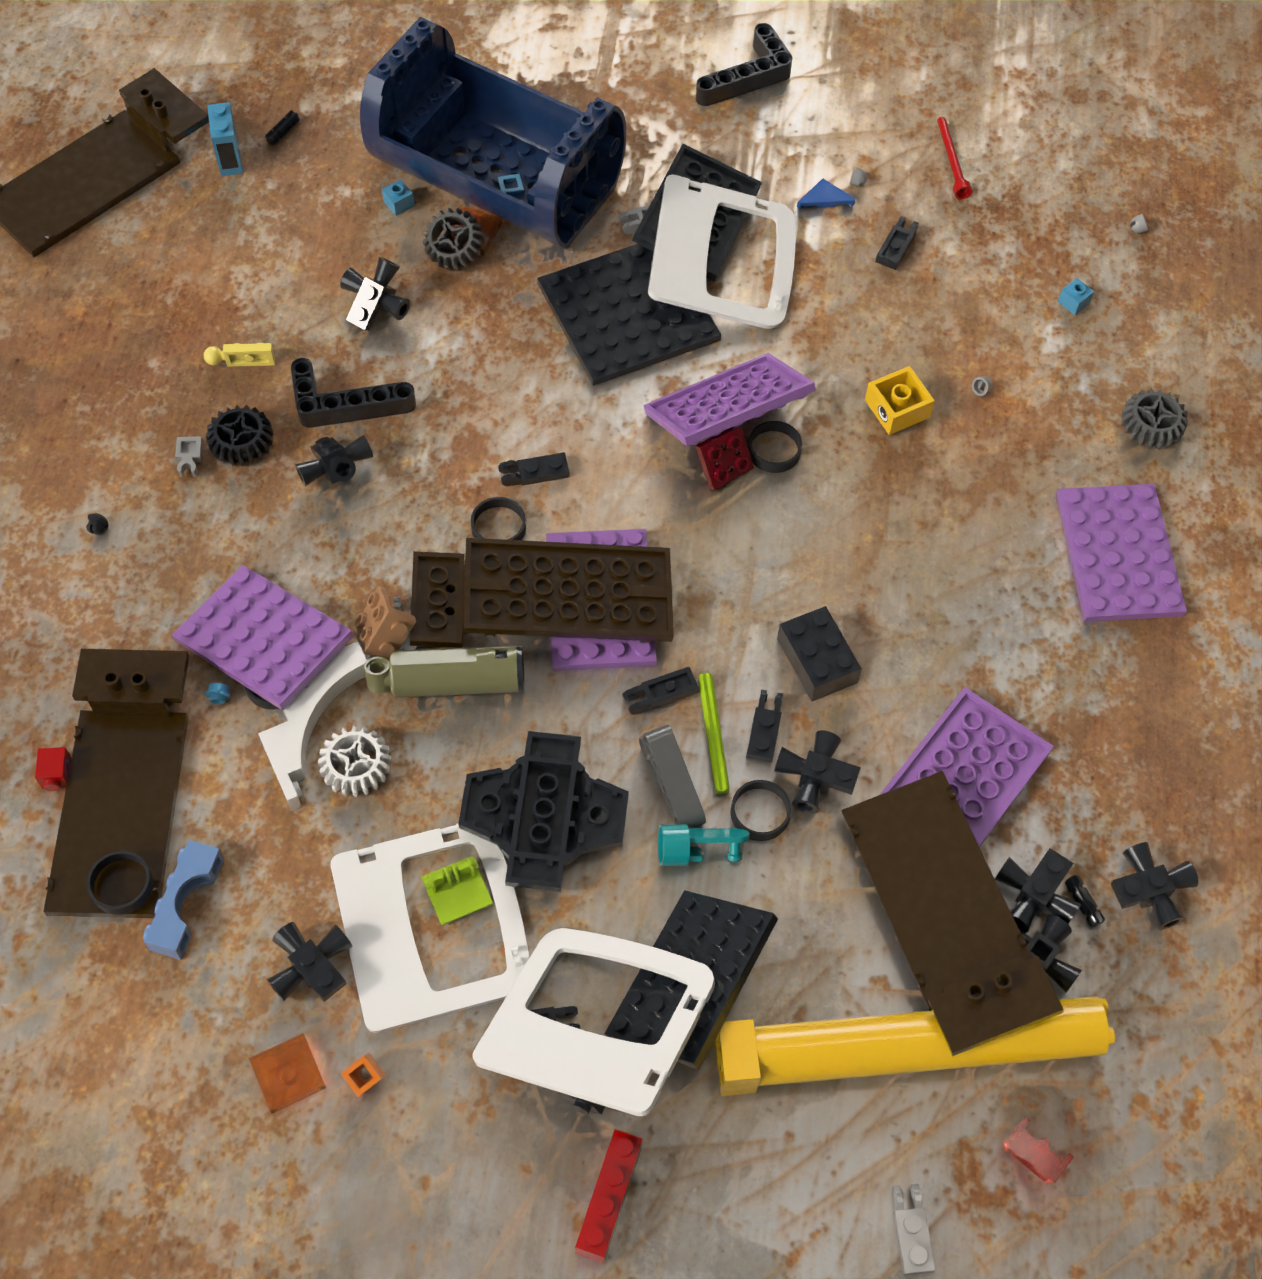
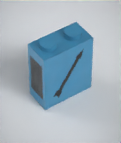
M230 102L207 105L211 140L221 176L243 174L240 141Z

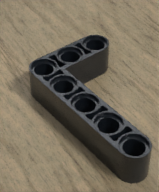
M759 23L755 26L753 48L760 58L700 77L696 83V102L701 106H710L789 79L793 57L774 28L768 23Z
M298 358L291 364L296 409L299 421L304 427L313 428L407 414L416 408L414 387L408 382L318 394L311 361L307 358Z

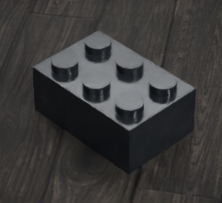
M826 606L779 625L777 640L811 702L858 683L862 668Z

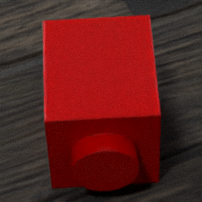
M66 747L38 748L35 779L42 789L58 791L60 788H66L72 758Z

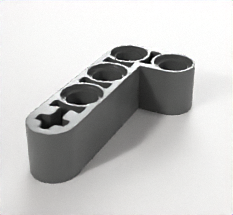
M665 725L642 734L639 737L642 753L646 760H651L674 823L687 824L688 828H695L705 824L706 817L671 727Z

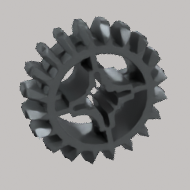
M448 208L447 214H444L440 210V217L432 216L434 222L426 223L429 230L423 231V235L426 237L422 240L423 245L426 246L424 251L429 255V259L432 262H436L438 267L444 265L446 270H450L453 265V268L458 270L459 265L462 264L467 268L466 262L470 260L475 263L473 255H480L481 252L477 248L484 247V243L481 241L484 238V234L481 232L482 226L480 223H477V218L471 216L468 211L462 212L460 208H457L454 212L452 208ZM460 224L466 227L453 228L451 225ZM451 232H452V234L454 235V237L456 238V239L454 240L456 246L454 245V243H453L452 240H451V239L453 238L452 235H451ZM445 250L446 252L448 250H454L455 253L445 254L441 251Z
M1152 388L1147 392L1142 389L1138 394L1134 393L1126 401L1121 413V418H1123L1122 426L1125 427L1126 434H1131V440L1137 439L1139 445L1145 443L1148 449L1154 445L1157 450L1162 445L1168 448L1171 444H1176L1183 437L1188 426V412L1184 411L1185 404H1178L1179 397L1173 399L1171 392L1163 394L1161 389L1158 392H1154Z

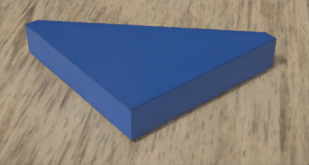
M822 178L798 201L797 207L802 209L804 206L817 205V208L835 207L836 204L853 206L855 198Z

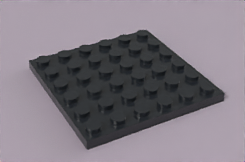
M639 244L537 278L539 288L593 386L721 341V333L710 314L656 301L649 296L648 287L654 251Z

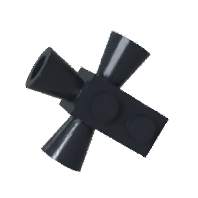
M379 257L374 279L362 277L353 268L345 271L340 281V287L344 290L358 293L346 320L369 331L378 310L388 311L397 320H402L406 316L410 308V300L396 296L397 290L388 286L399 270V265Z
M364 435L345 448L333 437H323L318 439L315 445L310 446L317 460L295 464V467L305 487L323 474L333 484L338 481L350 480L356 471L354 462L373 458V452Z
M825 730L817 731L815 733L814 752L809 750L806 759L783 746L780 750L774 772L801 775L798 785L800 790L792 801V805L802 812L810 814L818 812L820 794L824 795L826 787L850 795L853 794L861 767L831 758L841 743L840 737Z
M1148 842L1139 843L1126 849L1122 854L1137 873L1115 879L1111 882L1112 889L1121 908L1124 909L1140 904L1141 909L1153 905L1159 930L1181 923L1185 917L1169 897L1176 889L1198 886V876L1194 866L1189 861H1185L1169 871L1166 870L1164 864L1154 867Z
M1049 848L1031 876L1009 857L995 877L996 881L1020 890L1015 900L1017 904L1010 912L1018 929L1024 933L1029 931L1034 916L1039 917L1045 907L1054 916L1063 919L1069 924L1081 906L1080 903L1055 893L1074 863Z
M1048 915L1041 933L1037 931L1032 938L1020 929L1019 931L1027 943L1032 958L1038 956L1047 975L1067 993L1082 970L1055 958L1061 949L1059 944L1072 933V929L1063 919L1054 915Z
M295 922L284 925L273 936L272 941L290 955L287 958L292 965L266 979L283 1002L302 980L309 988L316 992L323 1002L327 1001L347 984L346 980L328 960L353 947L347 936L336 924L317 946L311 939L307 942L304 941Z

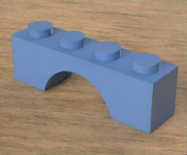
M188 840L185 848H181L179 851L177 867L174 873H170L168 876L166 892L155 906L156 915L153 922L148 924L144 931V943L151 952L182 960L192 933L181 920V906L186 896L192 890L202 885L214 884L224 861L219 848Z

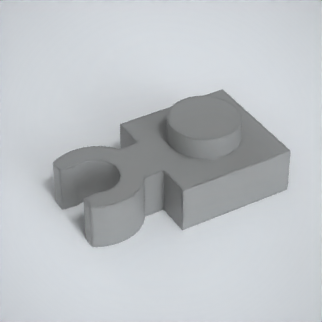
M202 436L177 437L175 459L179 463L177 470L180 477H183L186 469H191L193 477L197 476L198 470L195 462H202Z

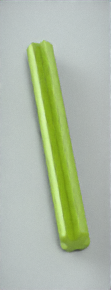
M701 673L698 681L714 789L717 795L729 793L730 786L713 675L711 673Z

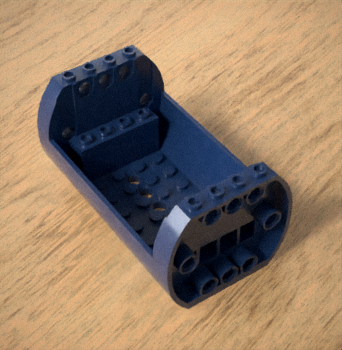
M419 17L368 72L362 92L360 105L361 133L364 145L373 157L564 249H568L613 193L618 182L626 148V119L623 111L618 106L598 97L593 103L590 102L588 104V109L585 112L456 54L450 33L442 26L425 18ZM459 152L464 153V154H461V155H458V156L455 155L456 153H459ZM476 161H481V162H483V163L474 164V162H476ZM494 170H500V171H502V172L492 173V171H494ZM520 174L524 194L510 196L500 191L498 177ZM503 180L505 189L518 187L517 181L505 183V180Z

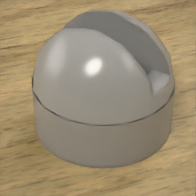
M855 167L849 185L863 186L867 180L866 172Z
M1143 213L1132 218L1130 226L1133 232L1139 234L1149 230Z
M980 376L972 382V390L978 396L987 395L993 389V382L989 377Z

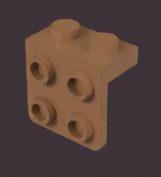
M378 586L375 592L369 595L365 609L358 614L355 621L364 653L375 657H384L389 661L391 652L401 648L415 625L416 619L411 614L392 608L385 588Z

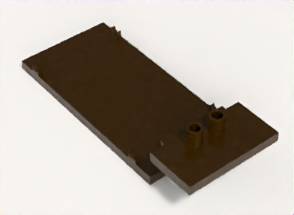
M153 68L119 89L126 110L113 117L109 114V117L105 120L102 118L103 123L5 185L2 186L0 184V226L35 258L180 164L179 157L170 150L167 138L176 144L209 123L208 114L159 71Z
M466 538L465 554L413 551L411 615L415 616L416 623L410 631V646L462 648L463 634L468 633L484 634V637L487 635L495 637V634L640 640V644L643 642L651 644L652 641L672 642L674 628L670 548Z
M81 649L72 697L75 701H88L93 711L80 710L78 725L75 726V735L73 736L75 742L50 877H47L48 884L45 888L47 895L43 912L46 916L155 917V906L162 897L189 718L187 713L170 712L166 703H182L189 662L187 651ZM115 851H129L140 856L146 862L153 877V888L147 901L137 910L123 915H113L102 911L94 903L87 890V877L92 866L101 857ZM120 860L109 864L96 878L94 885L96 899L109 906H120L131 902L141 893L145 886L146 870L141 864L131 860Z
M943 771L841 810L929 1011H933L952 1056L1063 1013L1064 1009L1038 956L1032 958L1027 943L1018 929L959 806L952 786L949 785ZM1004 982L1008 983L1006 986L1000 985ZM976 993H979V994H980V995L977 996V997L972 996V995H974V994H976Z

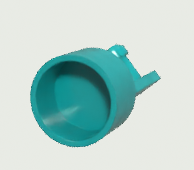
M660 824L658 830L660 866H687L689 861H703L704 853L702 849L690 847V843H730L727 859L731 862H739L742 860V853L740 852L741 843L749 840L750 833L739 828H688L687 824Z

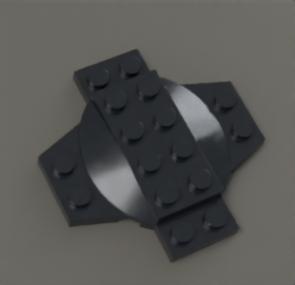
M528 731L525 754L515 760L516 763L509 769L502 770L501 768L466 775L458 823L459 828L496 844L504 856L508 858L505 886L561 892L563 872L566 865L577 859L581 854L623 846L629 791L599 778L596 780L590 778L585 771V767L579 762L580 736Z

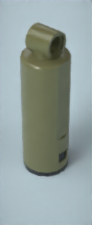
M522 645L395 650L391 652L389 661L384 657L377 656L368 659L364 664L367 688L371 692L379 694L391 689L392 695L395 698L516 693L525 691Z

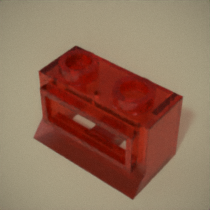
M1024 1117L1003 1143L1006 1146L1005 1150L1046 1184L1048 1182L1051 1184L1055 1183L1074 1156L1069 1153L1063 1160L1049 1149L1050 1141L1047 1138L1043 1137L1037 1140L1024 1129L1030 1121Z

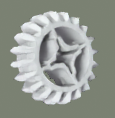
M354 725L351 732H347L346 729L342 728V735L338 736L333 733V741L325 740V748L320 749L319 753L322 757L318 759V765L321 767L319 770L320 775L325 778L324 781L327 786L332 785V790L335 793L341 789L342 795L345 797L350 791H352L353 796L357 797L358 791L363 790V793L368 795V788L372 787L377 790V781L385 783L386 778L384 774L390 773L389 764H391L392 759L389 755V746L385 745V739L378 737L375 730L368 734V729L365 726L360 732L357 731V727ZM364 748L372 750L376 754V759H371L369 755H366ZM334 763L340 764V767L345 768V776L334 769Z

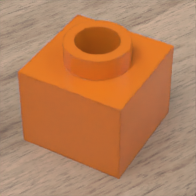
M369 1052L341 1073L357 1097L364 1094L386 1076ZM363 1068H366L371 1074L369 1078L362 1076L361 1071Z

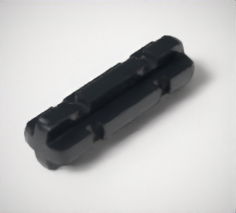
M290 110L265 135L267 143L275 145L280 140L279 138H282L299 121L297 112Z
M1073 875L1065 881V885L1069 892L1074 893L1072 895L1074 900L1081 904L1079 908L1083 915H1087V922L1091 927L1101 925L1105 918L1101 911L1096 909L1098 906L1086 887L1083 888L1082 885L1084 883L1080 876Z

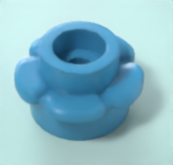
M211 683L209 684L208 691H205V695L209 697L211 703L224 704L225 700L231 699L230 687L225 684Z

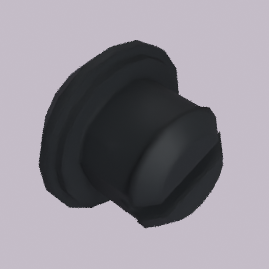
M92 513L87 516L89 522L86 528L92 534H101L103 528L109 526L107 519L101 514Z

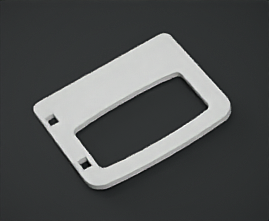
M669 175L665 180L648 287L649 296L656 301L761 328L773 329L778 327L785 318L792 286L796 241L795 215L786 205L778 202L758 199L756 196L707 183L691 181L689 178L677 175ZM691 186L699 188L701 190L700 192L689 190L688 187ZM755 204L766 206L767 210L757 208ZM718 206L766 217L776 223L775 268L767 308L762 309L715 297L707 292L708 247L714 215Z
M457 823L454 826L438 828L375 844L371 847L339 853L332 858L331 870L345 935L353 946L349 948L362 1013L365 1025L370 1032L380 1033L495 1002L507 997L529 960V952L514 887L505 886L507 864L503 853L496 844L460 829ZM458 832L460 839L443 842L442 835ZM470 844L478 852L491 888L504 942L507 969L498 976L442 991H433L423 971L411 929L403 887L402 864L409 859ZM375 853L376 860L360 864V856Z
M568 928L553 930L547 933L538 943L472 1054L473 1060L478 1067L635 1116H645L651 1112L657 1102L661 1089L667 1077L670 1076L694 1030L705 1003L708 1002L715 986L713 972L705 964L637 942ZM564 952L583 954L628 964L670 977L688 985L661 1039L654 1045L634 1043L584 1031L527 1010L554 961L559 954ZM691 998L699 1000L693 1011L686 1009ZM652 1073L660 1075L655 1086L647 1084Z

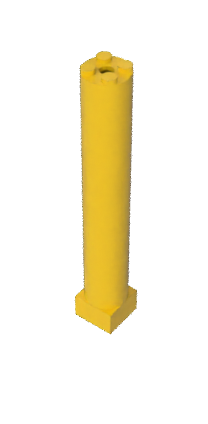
M1093 996L1059 999L1064 1009L1062 1014L952 1056L933 1011L754 1026L753 1019L726 1021L723 1023L715 1039L721 1096L756 1093L758 1086L1102 1056L1106 1055L1109 1045L1115 1043V1034L1111 1026L1108 1027L1107 1015L1109 1008L1107 1000Z

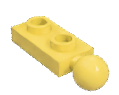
M271 343L223 344V351L218 347L211 346L204 352V360L209 365H218L222 360L226 361L227 367L275 365V355Z

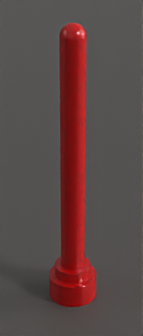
M939 117L937 123L955 179L953 191L957 199H966L971 196L973 192L970 182L963 177L945 117Z

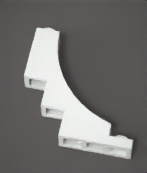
M359 642L345 646L307 685V688H304L283 710L287 722L258 733L291 811L302 807L298 797L303 796L298 782L305 779L306 750L315 724L336 696L350 685L365 677L364 664L371 657L369 654L364 653Z

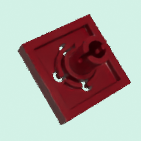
M741 426L726 429L721 434L712 436L696 445L708 486L712 490H716L754 469Z

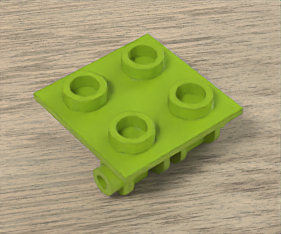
M473 856L421 876L441 926L493 905L478 870L477 861Z

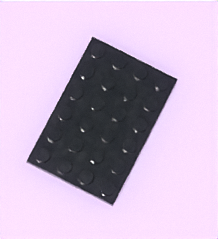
M682 143L632 241L654 251L664 183L669 175L689 178L691 181L707 183L752 196H757L763 182ZM691 186L688 187L689 190L700 192L701 190L699 188ZM724 206L717 207L708 247L707 278L715 281L748 214L747 212Z
M686 890L682 893L653 947L705 964L713 972L715 986L713 993L700 1013V1018L677 1061L678 1063L700 1069L778 921L774 913ZM641 968L604 1034L607 1037L647 1045L658 1043L688 985ZM691 998L686 1009L693 1011L699 1000Z

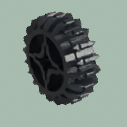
M247 404L244 408L236 405L235 409L232 410L227 407L225 413L218 411V418L212 417V424L207 425L206 439L208 447L216 459L220 458L224 464L228 461L232 466L237 462L244 466V463L247 461L253 464L254 458L262 460V453H268V446H272L274 433L270 420L266 418L264 412H259L256 407L250 410Z

